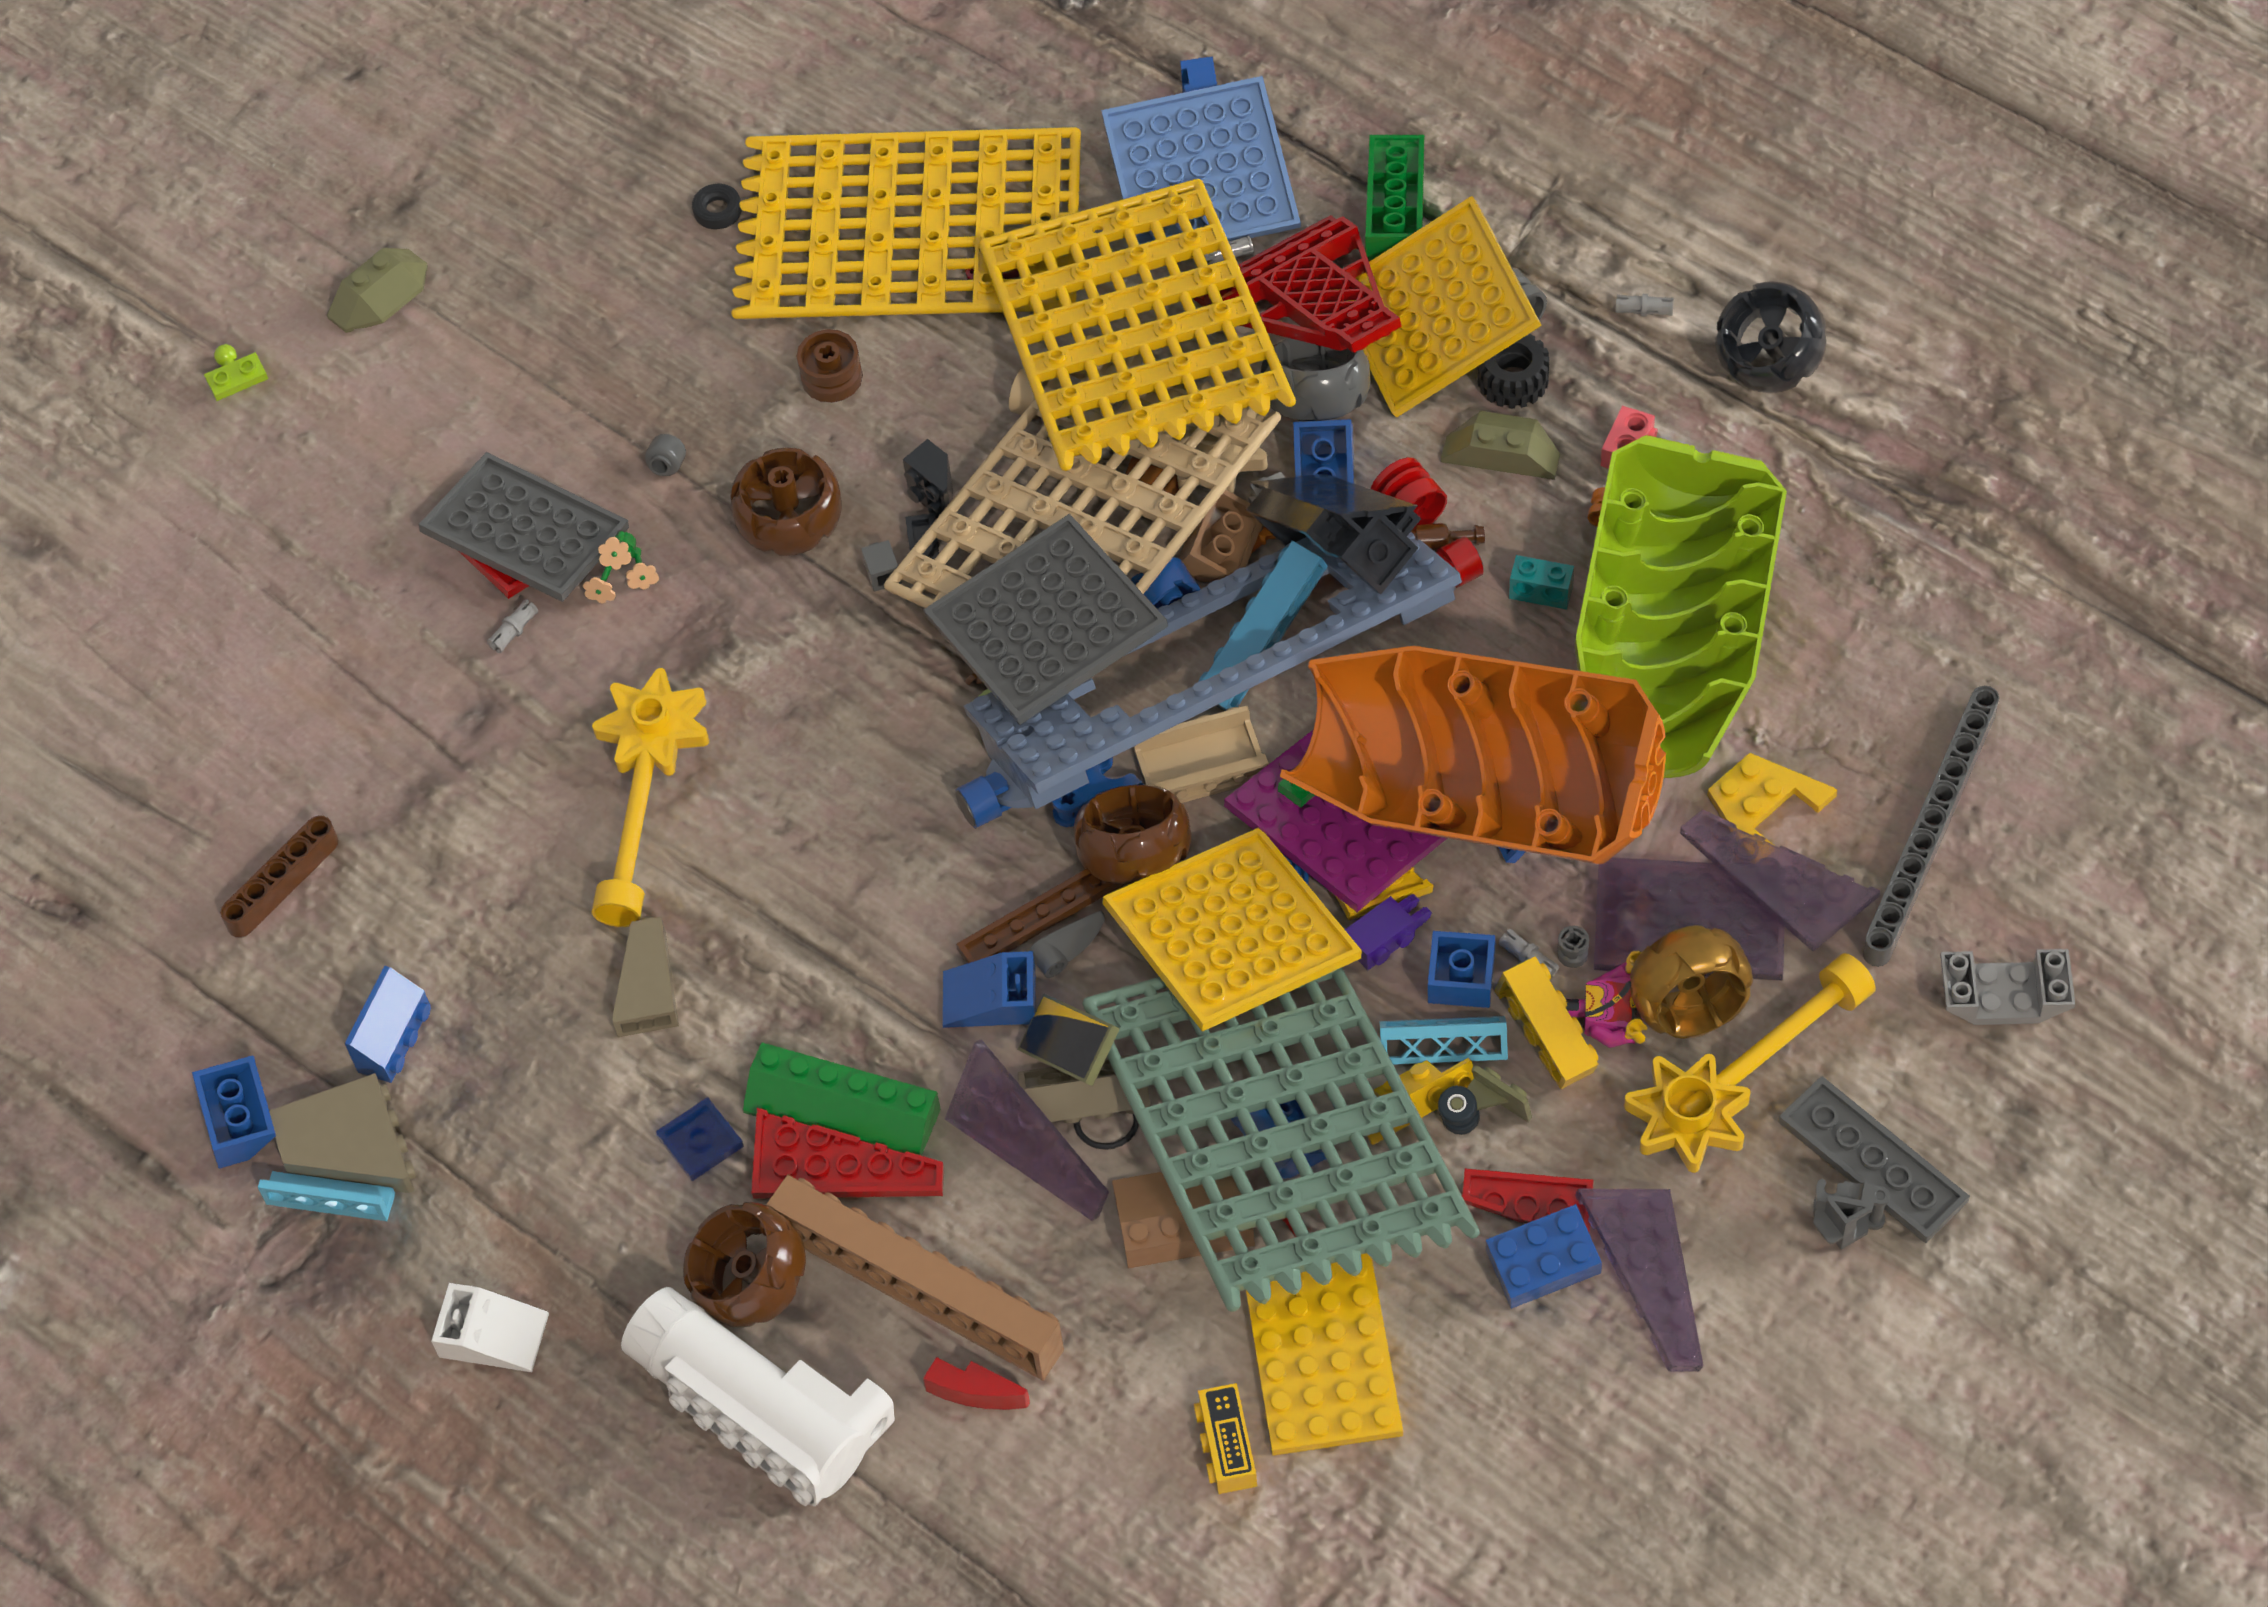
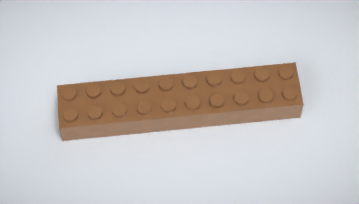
M787 1175L766 1204V1206L791 1221L793 1228L799 1233L806 1251L1044 1381L1064 1351L1060 1323L1053 1314L1047 1311L1039 1312L1020 1296L1011 1297L1004 1293L1003 1289L992 1281L984 1282L978 1279L967 1267H956L949 1263L948 1259L937 1251L931 1253L923 1249L920 1243L912 1237H901L886 1223L878 1222L877 1224L868 1219L862 1210L856 1207L850 1209L844 1206L836 1196L828 1192L822 1194L803 1178L797 1180Z

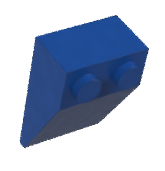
M1351 419L1293 422L1295 477L1328 474L1354 483L1353 424Z

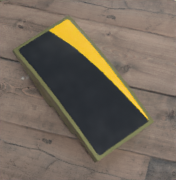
M1044 993L1035 1011V1016L1031 1019L1017 1050L1093 1086L1120 1028Z

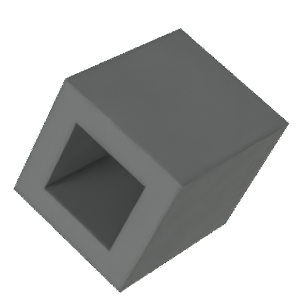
M889 540L880 543L876 542L861 548L864 565L874 592L885 589V581L898 567Z

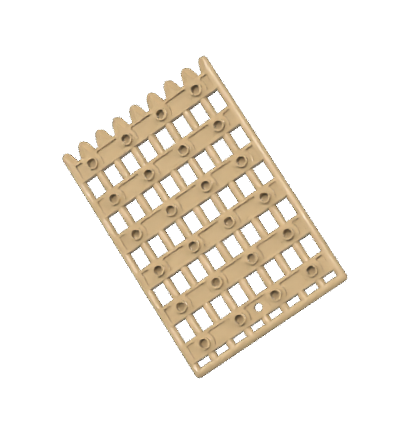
M1088 335L1085 338L1086 340H1088L1091 338H1095V336ZM1138 354L1126 358L1127 368L1131 369L1140 366L1142 363L1141 355ZM1113 362L1096 366L1100 377L1117 373ZM1086 370L1069 374L1080 379L1079 383L1089 380ZM1058 377L1051 379L1043 388L1045 393L1057 390L1060 387ZM1206 381L1199 384L1197 388L1198 391L1211 388V385ZM1183 383L1167 388L1171 399L1187 395ZM1155 391L1139 396L1142 406L1159 402ZM1034 399L885 581L884 588L897 596L926 608L971 579L972 577L968 574L981 558L995 563L1024 544L1038 527L1047 529L1070 514L1112 560L1121 563L1118 567L1125 575L1132 568L1144 573L1143 577L1135 585L1144 594L1279 423L1281 415L1279 412L1274 411L1259 421L1255 419L1257 413L1250 407L1242 409V417L1237 424L1229 422L1222 415L1214 417V425L1209 432L1201 430L1194 423L1187 424L1195 427L1196 430L1184 444L1173 440V437L1166 431H1163L1161 434L1158 433V441L1153 448L1143 445L1138 439L1130 440V448L1125 456L1114 453L1107 463L1102 465L1100 463H1090L1082 455L1074 456L1072 468L1068 471H1063L1059 466L1051 442L1047 441L1049 436L1045 425L1036 436L1024 431L1036 415L1041 417L1036 400ZM1128 399L1117 410L1115 415L1131 410ZM1100 407L1083 412L1087 423L1104 418ZM1072 415L1055 420L1057 427L1058 425L1066 428L1076 426ZM1207 433L1220 438L1208 454L1195 449ZM1230 443L1243 448L1232 464L1219 459ZM1128 454L1140 459L1128 475L1116 471V468ZM1002 456L1015 460L1003 476L990 472ZM1151 464L1164 469L1152 485L1139 481ZM1025 466L1038 470L1026 486L1013 482ZM1174 474L1187 479L1175 496L1163 491V488ZM1048 476L1061 480L1048 497L1036 492ZM1198 484L1211 489L1199 505L1186 501ZM1071 486L1084 490L1071 507L1059 502ZM1098 496L1107 500V502L1095 517L1082 512L1092 498ZM969 497L981 501L969 518L957 513ZM993 506L1004 511V513L993 527L990 528L979 522ZM1117 506H1121L1130 510L1121 524L1116 527L1105 522ZM1141 516L1153 520L1154 522L1142 537L1129 532ZM1015 517L1027 521L1015 538L1002 533ZM1166 526L1178 532L1164 548L1152 542ZM935 538L947 542L948 544L935 559L923 555ZM958 548L971 553L958 570L945 565ZM901 580H904L908 583L913 584V586L910 589L902 584H899V582ZM924 590H926L937 596L934 599H932L928 596L923 595L922 593Z

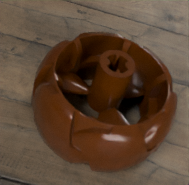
M798 448L772 449L764 452L763 456L758 459H752L747 462L735 477L730 495L732 514L740 534L756 549L763 552L774 551L779 556L805 553L815 548L824 536L829 538L838 524L842 510L840 487L832 469L819 456L814 455L812 458L805 451ZM820 494L819 501L810 510L807 509L802 515L798 516L795 509L799 505V499L810 498ZM757 500H773L775 509L782 513L778 520L771 519L768 516L762 517L753 512L752 505Z
M1153 785L1119 786L1097 794L1078 811L1073 829L1076 853L1082 866L1087 870L1089 869L1091 874L1097 879L1114 884H1132L1150 875L1169 869L1187 857L1192 838L1189 815L1184 804L1180 803L1178 797L1169 790Z
M744 1202L743 1205L729 1204L709 1215L699 1225V1231L688 1245L684 1257L683 1277L684 1283L691 1293V1299L713 1319L732 1327H752L756 1322L764 1323L774 1319L794 1299L800 1277L804 1276L806 1253L799 1233L785 1216L760 1203ZM763 1233L766 1236L767 1247L762 1249L757 1255L747 1250V1238L751 1235ZM733 1258L731 1270L736 1278L723 1291L725 1267L730 1259ZM743 1281L750 1284L745 1290L742 1291Z

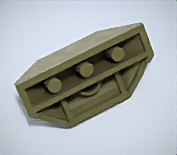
M382 248L341 281L328 311V319L346 333L352 332L354 329L367 328L384 323L424 290L426 271L428 269L427 263L409 249Z
M1479 411L1446 436L1441 462L1555 480L1560 452L1537 419Z

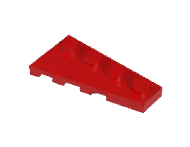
M1465 1168L1462 1197L1467 1205L1527 1224L1576 1204L1590 1234L1594 1180Z

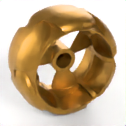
M1700 925L1675 929L1655 941L1651 946H1647L1636 959L1630 975L1631 997L1643 1021L1659 1034L1667 1033L1671 1037L1680 1039L1709 1034V1032L1733 1020L1747 1004L1750 997V987L1753 983L1751 965L1741 945L1724 930L1717 928L1711 930ZM1713 972L1705 979L1704 974ZM1675 986L1680 990L1669 993Z

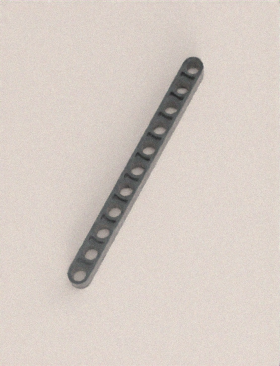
M1979 686L1972 692L1868 929L1863 957L1872 966H1884L1891 959L1994 722L1999 694L1991 686ZM1905 871H1913L1916 874H1909ZM1900 895V896H1903V897H1905V898H1904V899H1900V898H1897V897H1895V896ZM1884 920H1891L1895 923H1886ZM1873 945H1881L1884 948L1879 949L1874 947Z

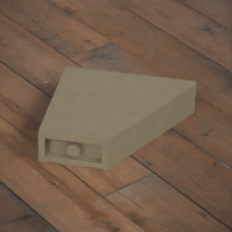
M376 1073L269 1110L276 1133V1143L287 1173L391 1187L397 1192H414L415 1189L411 1179L417 1178L411 1160L405 1161L403 1153L408 1152V1148L403 1134L397 1135L395 1127L400 1126L395 1109L388 1108L387 1101L392 1100L386 1082L380 1084Z

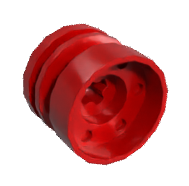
M1406 457L1390 464L1379 473L1370 488L1371 490L1418 505L1414 510L1421 518L1417 525L1434 523L1442 514L1447 504L1445 492L1434 479L1430 478L1428 472L1416 458Z

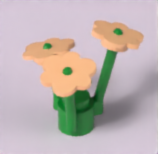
M620 531L615 537L608 538L605 544L599 546L598 550L601 554L599 561L606 567L601 579L593 577L590 579V582L586 581L583 584V588L586 590L585 596L588 599L597 600L599 603L614 600L616 594L612 590V585L606 582L612 568L618 570L622 565L630 563L632 558H635L636 564L633 566V570H629L626 573L629 588L636 589L640 587L644 590L648 589L650 584L658 582L659 576L656 573L655 567L653 565L646 566L642 563V550L636 547V538L632 534Z

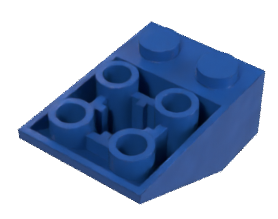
M1033 951L1002 952L943 971V1028L1030 1024L1031 1019L1035 1016L1036 967Z

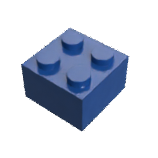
M1433 931L1428 975V1003L1490 1008L1495 957V935Z

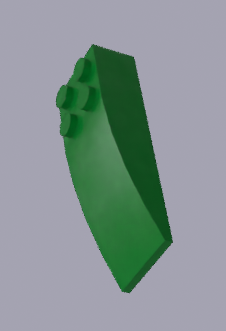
M1369 135L1365 250L1369 262L1423 227L1425 135Z

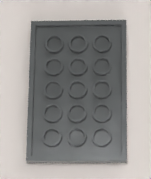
M488 452L474 464L419 523V531L561 602L569 596L599 562L601 555L598 550L599 546L605 544L608 538L615 537L620 531L626 532L629 528L627 519Z

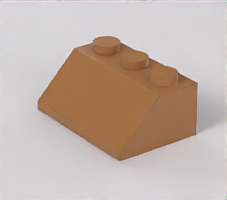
M1228 490L1224 491L1187 538L1179 556V559L1182 560L1192 577L1200 582L1220 580L1232 574L1235 570L1246 567L1262 524L1246 510L1250 503Z

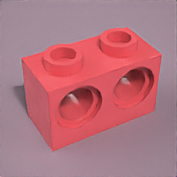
M1622 405L1602 447L1601 466L1609 469L1613 451L1645 435L1657 437L1658 429L1654 428L1655 416Z

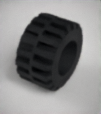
M1529 334L1479 365L1477 382L1482 395H1487V400L1491 403L1496 401L1497 406L1500 407L1509 405L1510 409H1515L1517 405H1520L1521 408L1527 407L1528 402L1532 404L1537 402L1538 397H1542L1545 394V389L1548 388L1550 357L1547 348H1544V343L1541 340L1535 341V336ZM1508 367H1517L1523 370L1519 372H1508L1503 369Z

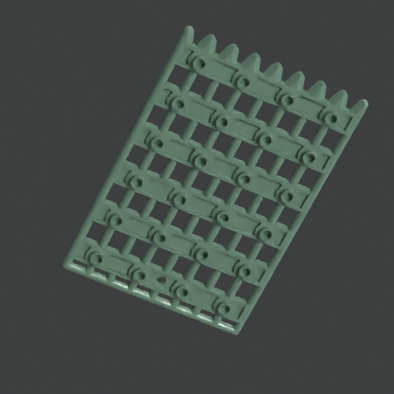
M1342 967L1298 987H1306L1314 1004L1297 1008L1290 993L1287 992L1278 997L1285 1012L1268 1017L1261 1004L1251 1009L1256 1019L1255 1021L1239 1025L1236 1017H1233L1224 1022L1227 1029L1210 1033L1208 1029L1202 1032L1170 990L1157 994V990L1167 988L1160 977L1084 998L1082 1002L1086 1013L1120 1028L1115 1040L1131 1036L1139 1054L1121 1058L1113 1042L1107 1058L1222 1301L1230 1312H1235L1240 1308V1291L1246 1290L1256 1301L1266 1304L1271 1298L1270 1282L1277 1281L1287 1292L1296 1295L1302 1287L1301 1273L1305 1271L1318 1283L1327 1285L1332 1279L1331 1263L1337 1262L1347 1273L1357 1276L1362 1270L1361 1254L1368 1253L1376 1263L1387 1267L1392 1261L1391 1245L1398 1244L1409 1256L1417 1258L1422 1252L1421 1236L1428 1235L1435 1244L1446 1249L1452 1242L1450 1227L1457 1226L1466 1236L1472 1239L1480 1234L1479 1227ZM1334 978L1343 996L1326 1000L1318 983ZM1144 994L1145 996L1144 998H1140L1128 1002L1127 1000L1128 998H1132ZM1115 1002L1116 1004L1105 1009H1098V1007ZM1189 1019L1198 1037L1181 1042L1173 1024ZM1359 1026L1368 1044L1351 1048L1342 1030ZM1160 1028L1168 1046L1151 1050L1143 1032ZM1330 1034L1339 1052L1322 1057L1313 1039ZM1301 1042L1309 1061L1293 1065L1284 1047ZM1272 1051L1281 1069L1263 1073L1255 1055ZM1243 1059L1251 1077L1234 1082L1226 1064ZM1213 1068L1222 1086L1204 1090L1196 1072ZM1384 1074L1393 1092L1376 1097L1367 1079ZM1184 1076L1192 1094L1175 1099L1167 1081ZM1355 1082L1364 1101L1347 1106L1338 1087ZM1154 1085L1163 1103L1145 1108L1137 1089ZM1326 1091L1334 1110L1318 1114L1309 1096ZM1297 1100L1305 1118L1288 1123L1279 1104ZM1267 1108L1276 1127L1258 1131L1250 1113ZM1238 1117L1246 1136L1229 1140L1220 1121ZM1410 1123L1419 1142L1402 1147L1393 1128ZM1208 1125L1216 1144L1199 1149L1190 1130ZM1380 1132L1390 1151L1372 1155L1364 1136ZM1178 1134L1187 1153L1169 1158L1160 1139ZM1351 1140L1360 1160L1343 1164L1334 1145ZM1321 1149L1330 1168L1313 1173L1304 1154ZM1292 1158L1301 1177L1283 1182L1275 1163ZM1262 1167L1271 1186L1254 1191L1245 1171ZM1436 1173L1445 1193L1428 1197L1419 1178ZM1232 1176L1241 1195L1224 1200L1215 1180ZM1406 1182L1416 1201L1398 1206L1389 1187ZM1202 1184L1211 1204L1193 1209L1184 1189ZM1377 1191L1386 1210L1369 1215L1360 1195ZM1347 1200L1356 1219L1339 1224L1330 1204ZM1317 1209L1326 1228L1309 1233L1300 1213ZM1287 1218L1296 1238L1278 1242L1270 1222ZM1257 1227L1266 1247L1248 1251L1239 1232ZM1227 1236L1236 1256L1218 1261L1209 1241Z

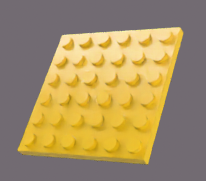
M1470 196L1369 262L1384 306L1400 317L1402 327L1393 331L1390 335L1380 338L1363 349L1380 391L1391 413L1396 418L1542 326L1473 196ZM1366 273L1355 278L1372 290Z
M1259 828L1177 863L1163 872L1150 875L1103 896L1105 908L1202 1032L1361 959L1362 950L1270 838Z

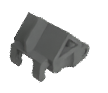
M1824 1179L1818 1180L1816 1197L1813 1203V1224L1829 1244L1836 1243L1842 1250L1866 1236L1868 1229L1879 1230L1884 1226V1208L1890 1200L1888 1189L1868 1182L1852 1183L1844 1181V1183L1837 1184L1836 1193L1828 1194L1825 1191L1826 1181Z

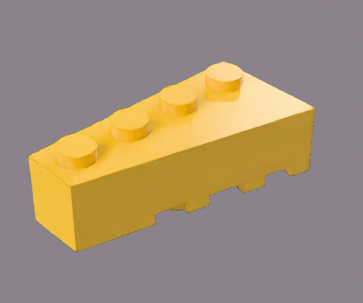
M1536 956L1503 972L1494 991L1499 999L1507 998L1509 1014L1514 1021L1521 1019L1524 1036L1530 1045L1532 1044L1534 1047L1538 1045L1540 1047V1060L1559 1088L1563 1089L1594 1073L1598 1066V1055L1591 1044L1587 1045L1582 1037L1583 1030L1579 1021L1575 1017L1571 1018L1568 1013L1564 995L1560 990L1554 989L1550 982L1551 974L1544 963L1540 964Z

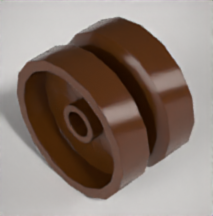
M825 329L809 335L799 345L796 357L804 391L811 398L820 402L834 403L847 399L861 386L863 373L856 342L849 334L840 330Z

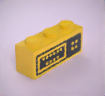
M1237 1383L1198 1390L1199 1403H1194L1193 1405L1197 1423L1203 1422L1205 1433L1200 1434L1203 1453L1210 1452L1212 1463L1206 1464L1209 1483H1216L1218 1494L1257 1487V1475Z

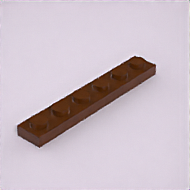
M1085 869L956 944L957 950L966 963L1002 952H1009L1124 884H1114L1099 880L1091 874L1089 869Z

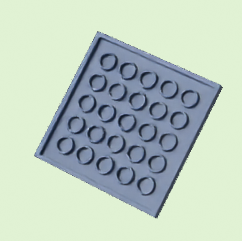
M1263 76L1101 110L1122 199L1193 179H1201L1228 241L1237 240L1248 235L1250 238L1301 228ZM1206 216L1189 220L1193 229L1209 225ZM1179 223L1162 227L1166 237L1182 233ZM1152 230L1136 235L1139 245L1155 240Z

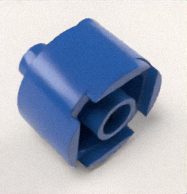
M1172 557L1144 595L1158 609L1182 599L1188 593L1199 591L1200 587L1182 560ZM1144 573L1136 574L1131 578V581L1136 585Z

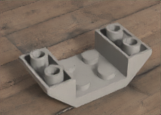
M2068 949L2036 950L2034 962L1974 964L1973 951L1941 952L1940 954L1946 1011L1974 1025L2036 1024L2075 1007Z

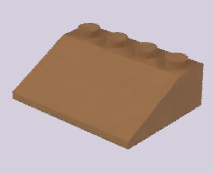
M1162 1172L1112 1180L1128 1269L1201 1256ZM1232 1176L1215 1180L1224 1200L1241 1195ZM1202 1184L1184 1189L1193 1209L1211 1204ZM1253 1228L1239 1232L1246 1247L1255 1246ZM1227 1236L1209 1241L1214 1253L1233 1250Z

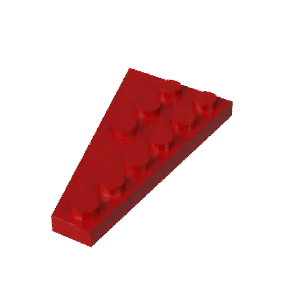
M757 1108L751 1191L753 1199L771 1198L787 1175L797 1180L803 1178L810 1182L815 1190L822 1194L826 1192L831 1193L837 1198L943 1196L944 1164L942 1161L908 1151L902 1153L888 1149L887 1145L877 1142L876 1144L861 1141L860 1137L815 1124L812 1126L796 1122L794 1118L784 1115L779 1117L769 1114L767 1110Z

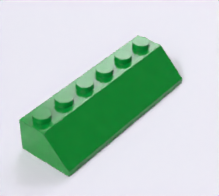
M761 1042L750 1067L743 1105V1113L756 1116L757 1108L767 1110L772 1115L783 1117V1115L794 1118L799 1123L810 1126L814 1124L860 1137L861 1141L876 1144L877 1142L887 1145L888 1149L902 1153L908 1151L921 1156L941 1110L937 1091Z

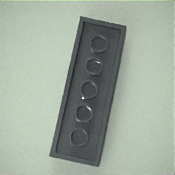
M1823 1076L1818 1078L1779 1116L1778 1122L1849 1181L1852 1183L1868 1182L1888 1189L1890 1200L1884 1209L1925 1243L1969 1202L1970 1195Z

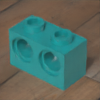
M1516 555L1510 576L1509 599L1567 610L1574 583V566Z

